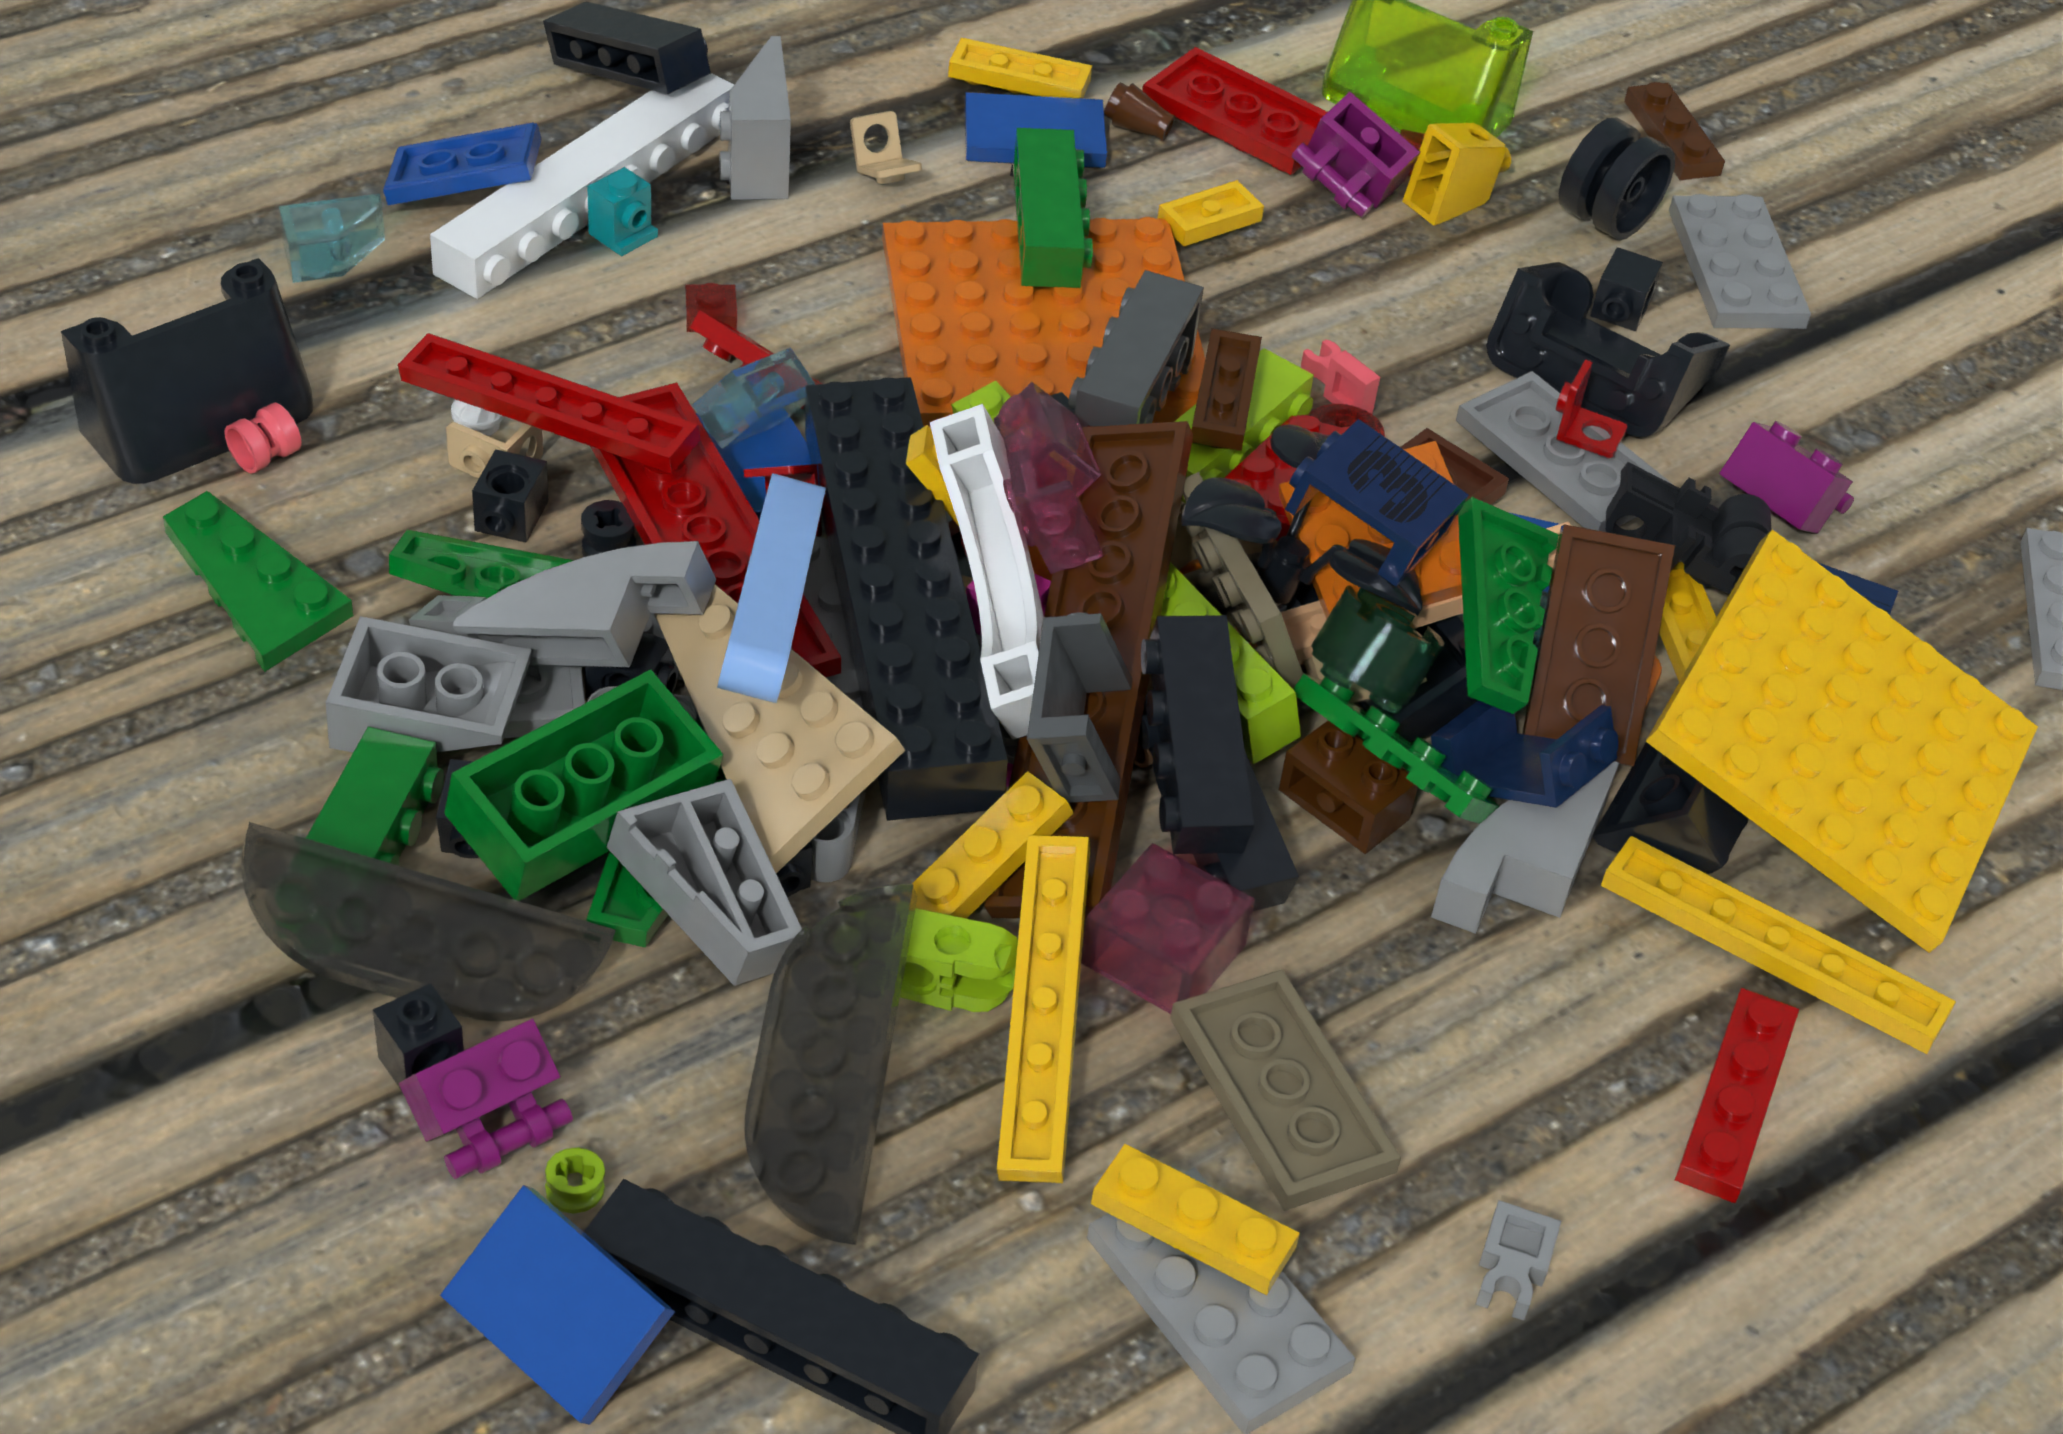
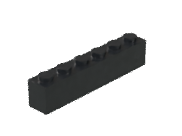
M623 1179L584 1230V1233L675 1311L669 1320L895 1434H948L975 1391L979 1353L970 1349L960 1338L949 1333H937L909 1319L903 1311L891 1304H878L849 1290L841 1280L832 1275L817 1274L790 1261L782 1251L773 1246H760L733 1233L728 1226L716 1218L709 1216L701 1217L674 1204L666 1194L653 1188L644 1189Z

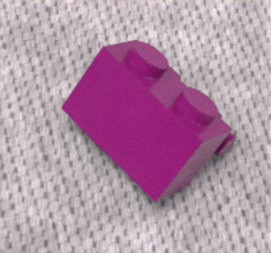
M1349 92L1320 119L1308 146L1305 143L1300 144L1291 157L1304 168L1302 173L1312 182L1320 181L1336 195L1334 201L1343 209L1349 207L1363 218L1372 207L1377 208L1405 181L1420 151L1354 94Z
M1753 421L1719 474L1747 494L1761 498L1773 512L1798 529L1808 532L1819 533L1834 509L1844 514L1851 507L1854 497L1846 491L1853 481L1838 472L1843 465L1839 460L1818 448L1813 453H1810L1798 445L1802 436L1781 422L1775 421L1772 426Z
M533 1018L398 1083L426 1142L456 1129L464 1146L444 1156L446 1167L454 1179H458L474 1170L483 1174L499 1166L502 1156L527 1144L535 1148L553 1138V1131L573 1121L571 1110L563 1099H559L541 1108L532 1094V1091L561 1077ZM508 1103L516 1121L489 1134L484 1129L479 1117Z

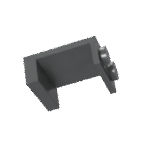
M1077 612L1067 616L1043 618L1027 741L1053 789L1065 798L1068 803L1119 800L1121 779L1089 715H1084L1087 693L1132 689L1133 679L1101 613L1087 614Z

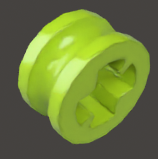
M575 1147L561 1150L548 1160L545 1169V1192L547 1200L561 1212L575 1214L586 1212L599 1203L605 1190V1168L603 1161L597 1154L588 1149ZM581 1173L582 1185H568V1174Z

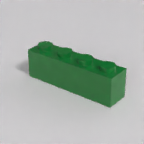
M1016 128L1013 176L1021 286L1080 288L1083 268H1091L1093 241L1092 238H1088L1090 210L1085 208L1087 180L1083 178L1084 150L1075 148L1074 130Z
M370 726L367 727L271 899L277 940L348 957L359 934L366 935L369 932L375 918L376 902L382 890H390L395 883L399 870V858L406 845L413 846L421 830L424 810L428 803H436L440 797L444 784V770L438 768L436 742Z

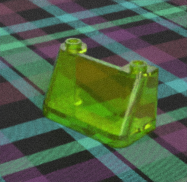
M1352 0L1324 72L1321 88L1322 95L1330 102L1337 104L1347 93L1351 92L1395 131L1419 142H1423L1428 125L1433 123H1475L1497 138L1512 123L1533 31L1518 25L1513 19L1507 17H1495L1492 20L1486 21L1475 30L1407 0Z

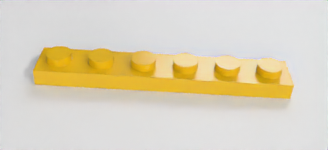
M1028 835L997 1160L999 1181L1064 1182L1090 856L1089 837Z
M1633 836L1629 837L1605 871L1601 883L1602 887L1925 1054H1928L1956 1003L1955 1000Z

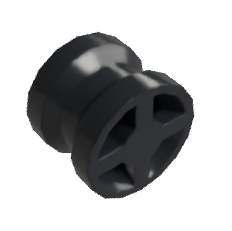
M616 500L594 502L586 507L581 514V530L584 534L582 538V554L584 557L636 546V538L634 536L636 528L622 502Z

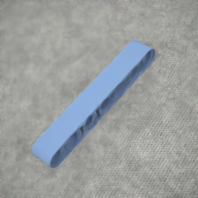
M772 473L717 688L777 703L789 659L826 487Z

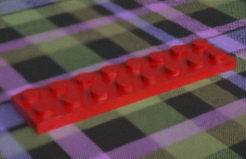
M677 382L619 397L698 424L701 440L673 474L592 446L590 447L617 496L626 508L644 544L698 541L716 577L715 585L735 602L739 603L759 518ZM803 594L791 649L825 678L841 674V655Z

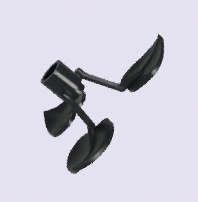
M1282 425L1274 430L1270 444L1273 452L1282 461L1297 468L1307 456L1316 460L1318 451L1329 435L1311 432L1297 425ZM1219 477L1206 479L1191 492L1182 514V526L1207 527L1241 540L1262 544V552L1257 561V573L1275 603L1287 604L1291 602L1301 581L1304 584L1310 585L1315 575L1330 563L1335 572L1347 581L1416 614L1418 617L1422 609V598L1415 570L1413 569L1397 586H1394L1378 574L1391 550L1388 547L1368 540L1354 539L1350 542L1348 548L1338 544L1333 545L1310 565L1308 547L1296 538L1312 499L1294 515L1287 535L1275 541L1282 529L1281 522L1276 517L1274 510L1265 508L1263 497L1251 487L1231 479Z

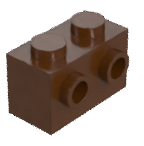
M1328 720L1286 751L1278 790L1362 853L1367 854L1409 821L1418 787L1406 778L1408 772L1404 768L1400 770L1381 760L1365 748L1361 737L1358 735L1353 737L1345 733Z

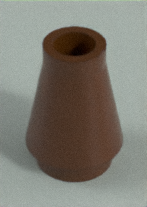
M1120 82L1113 90L1104 110V116L1112 120L1113 126L1154 136L1162 141L1168 136L1176 118L1175 115L1167 112L1133 83L1127 86Z

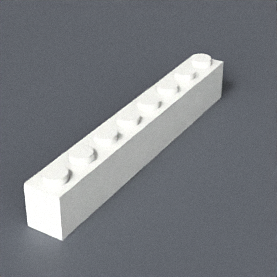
M711 73L669 94L651 90L537 164L534 167L531 180L506 184L431 233L433 275L470 296L479 299L588 225V185L623 167H626L650 183L720 135V111H729V91L734 84Z

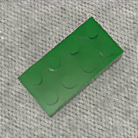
M650 669L452 772L444 814L517 903L609 851L607 844L617 811L714 784L724 754Z

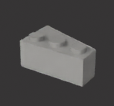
M731 779L617 811L607 844L609 851L734 986L791 967L805 934Z

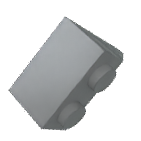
M771 36L729 91V111H720L721 141H729L728 151H720L719 154L720 180H729L731 200L788 199L791 117L781 36Z
M360 616L326 700L329 748L354 752L368 726L436 742V752L502 744L532 658V649Z

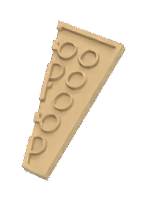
M714 584L703 615L654 614L708 737L724 754L721 768L727 780H732L773 869L777 873L890 766L905 749L897 737L792 649L790 650L777 703L717 688L738 603Z

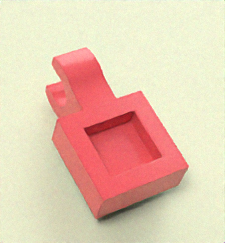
M1327 339L1322 341L1319 356L1309 349L1303 351L1301 368L1312 373L1315 378L1325 384L1323 397L1354 421L1358 419L1363 421L1372 416L1380 376L1346 350L1341 352L1340 347L1336 343Z

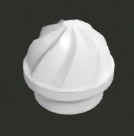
M456 399L451 406V415L454 422L487 436L497 432L500 422L504 418L502 415Z

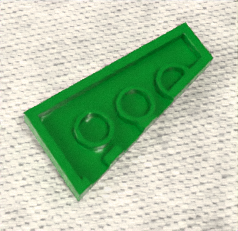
M206 491L163 516L165 533L195 575H200L208 585L209 595L218 607L222 606L232 619L234 630L243 642L247 641L255 652V659L264 672L354 616L352 600L210 492Z
M1303 673L1293 688L1296 692V697L1339 729L1353 737L1358 735L1364 739L1362 744L1378 758L1400 770L1402 767L1408 770L1409 773L1406 778L1421 790L1447 802L1444 807L1459 818L1480 824L1499 807L1498 804L1488 798L1493 790L1491 786L1465 769L1459 777L1441 765L1446 758L1444 753L1419 737L1416 738L1413 744L1395 733L1400 726L1398 721L1374 705H1371L1368 711L1365 712L1350 701L1355 691L1330 674L1326 673L1321 681Z

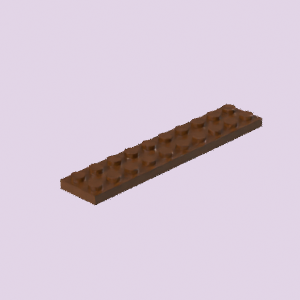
M1188 421L1083 427L1044 618L1067 616L1077 612L1087 614L1101 613L1133 679L1131 690L1087 693L1084 715H1089L1121 779L1119 800L1069 803L1074 814L1051 835L1089 837L1090 856L1085 919H1106L1142 721L1141 717L1143 715L1150 674H1143L1141 644L1143 639L1151 638L1156 618L1161 616L1193 440V433ZM1027 735L1020 737L1009 789L1027 771L1053 789L1027 741ZM1025 862L986 899L984 907L991 918L1020 919Z

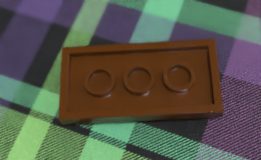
M1566 524L1561 526L1522 734L1558 739L1600 705L1611 706L1613 728L1618 735L1617 759L1615 761L1622 766H1634L1675 545Z

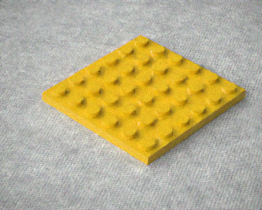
M1772 529L1759 542L1646 742L1930 953L1945 939L2038 726L2027 719L2019 710L2011 707L1981 685L1975 677L1965 673L1938 653L1929 643L1922 641L1895 621L1886 611L1876 607L1848 586L1843 579L1833 575L1806 555L1797 545L1789 542Z

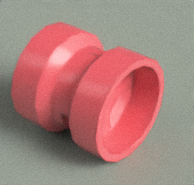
M276 402L259 409L255 418L251 420L239 419L227 425L224 430L225 440L233 458L244 471L250 474L269 466L271 458L275 456L287 457L300 450L302 446L301 435L294 419L282 405Z

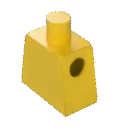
M1429 124L1402 202L1433 226L1448 221L1484 205L1489 200L1498 174L1507 171L1511 165V154L1503 142L1478 124Z

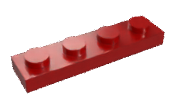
M1740 989L1674 1179L1675 1181L1736 1203L1743 1187L1800 1009L1750 990Z

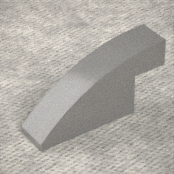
M698 541L664 542L620 548L556 566L513 584L457 616L452 627L457 635L532 649L530 661L532 665L630 667L650 613L703 615L716 577Z
M1616 761L1611 763L1557 808L1508 800L1499 806L1473 830L1455 853L1441 878L1431 918L1476 934L1492 894L1560 918L1606 805L1619 763Z

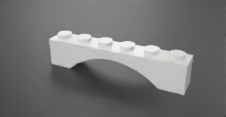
M981 404L930 422L939 468L960 527L974 581L982 632L980 660L990 707L1012 740L1026 736L1028 733L1044 615L1004 439L984 405Z

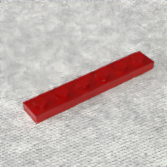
M427 333L398 364L401 381L670 474L674 473L701 440L699 426L694 422Z

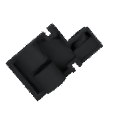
M1627 462L1621 470L1620 487L1606 510L1605 531L1675 545L1671 571L1681 561L1684 563V572L1690 574L1695 581L1707 587L1714 586L1730 595L1759 542L1771 531V512L1764 500L1750 494L1732 496L1717 508L1710 504L1712 501L1711 488L1704 485L1701 491L1697 490L1696 480L1688 477L1681 488H1678ZM1624 516H1636L1644 524L1638 529L1626 530L1619 527L1615 522Z

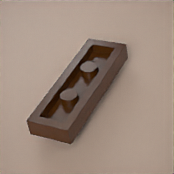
M1652 82L1648 85L1628 87L1624 100L1625 104L1649 137L1667 145L1675 153L1674 173L1680 181L1721 176L1725 163L1724 158L1669 83Z
M1211 328L1191 429L1193 433L1192 443L1242 451L1262 337Z

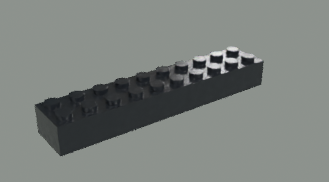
M911 377L805 385V436L811 464H817L818 485L826 487L821 512L863 710L897 737L905 749L878 776L887 821L987 811L1006 792L1008 764L998 719L991 710L980 660L981 652L943 501L936 500L931 490H927L906 465L910 435L924 427Z

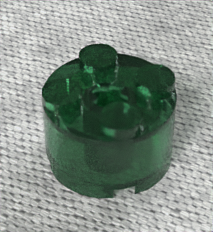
M1347 585L1313 640L1311 647L1313 649L1312 655L1323 663L1320 672L1326 678L1347 689L1354 682L1370 691L1369 698L1378 706L1391 713L1398 714L1403 705L1410 703L1444 648L1445 642L1429 626L1423 636L1414 630L1415 625L1412 621L1415 616L1398 605L1362 588L1356 594L1353 587Z

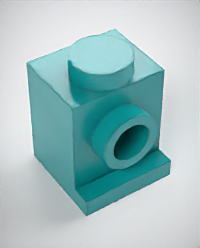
M623 167L587 186L589 234L622 257L658 237V229L651 224V184L626 167Z

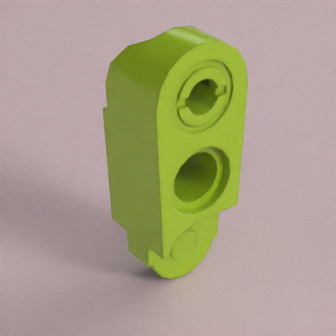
M902 905L897 919L865 912L846 917L842 921L833 943L835 953L841 960L853 966L854 970L870 974L865 988L949 1011L956 1007L971 1012H988L1002 1004L1014 988L1018 938L1005 928L991 923Z

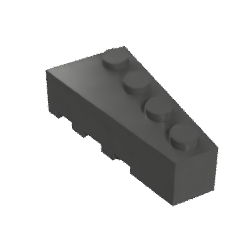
M1145 270L1135 289L1130 287L1126 289L1122 298L1119 317L1112 316L1107 323L1103 337V346L1101 348L1095 346L1092 349L1086 366L1085 378L1077 377L1071 388L1068 407L1075 409L1072 432L1081 434L1083 427L1152 423L1155 410L1160 412L1166 404L1168 391L1174 392L1179 386L1181 380L1179 373L1187 374L1191 369L1204 287Z

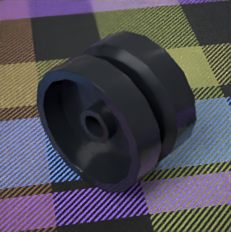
M1617 117L1607 118L1597 124L1582 139L1572 154L1562 175L1558 191L1559 204L1582 220L1593 219V224L1599 230L1614 239H1627L1650 219L1661 203L1671 183L1675 169V153L1670 147L1652 137L1641 138L1639 131Z

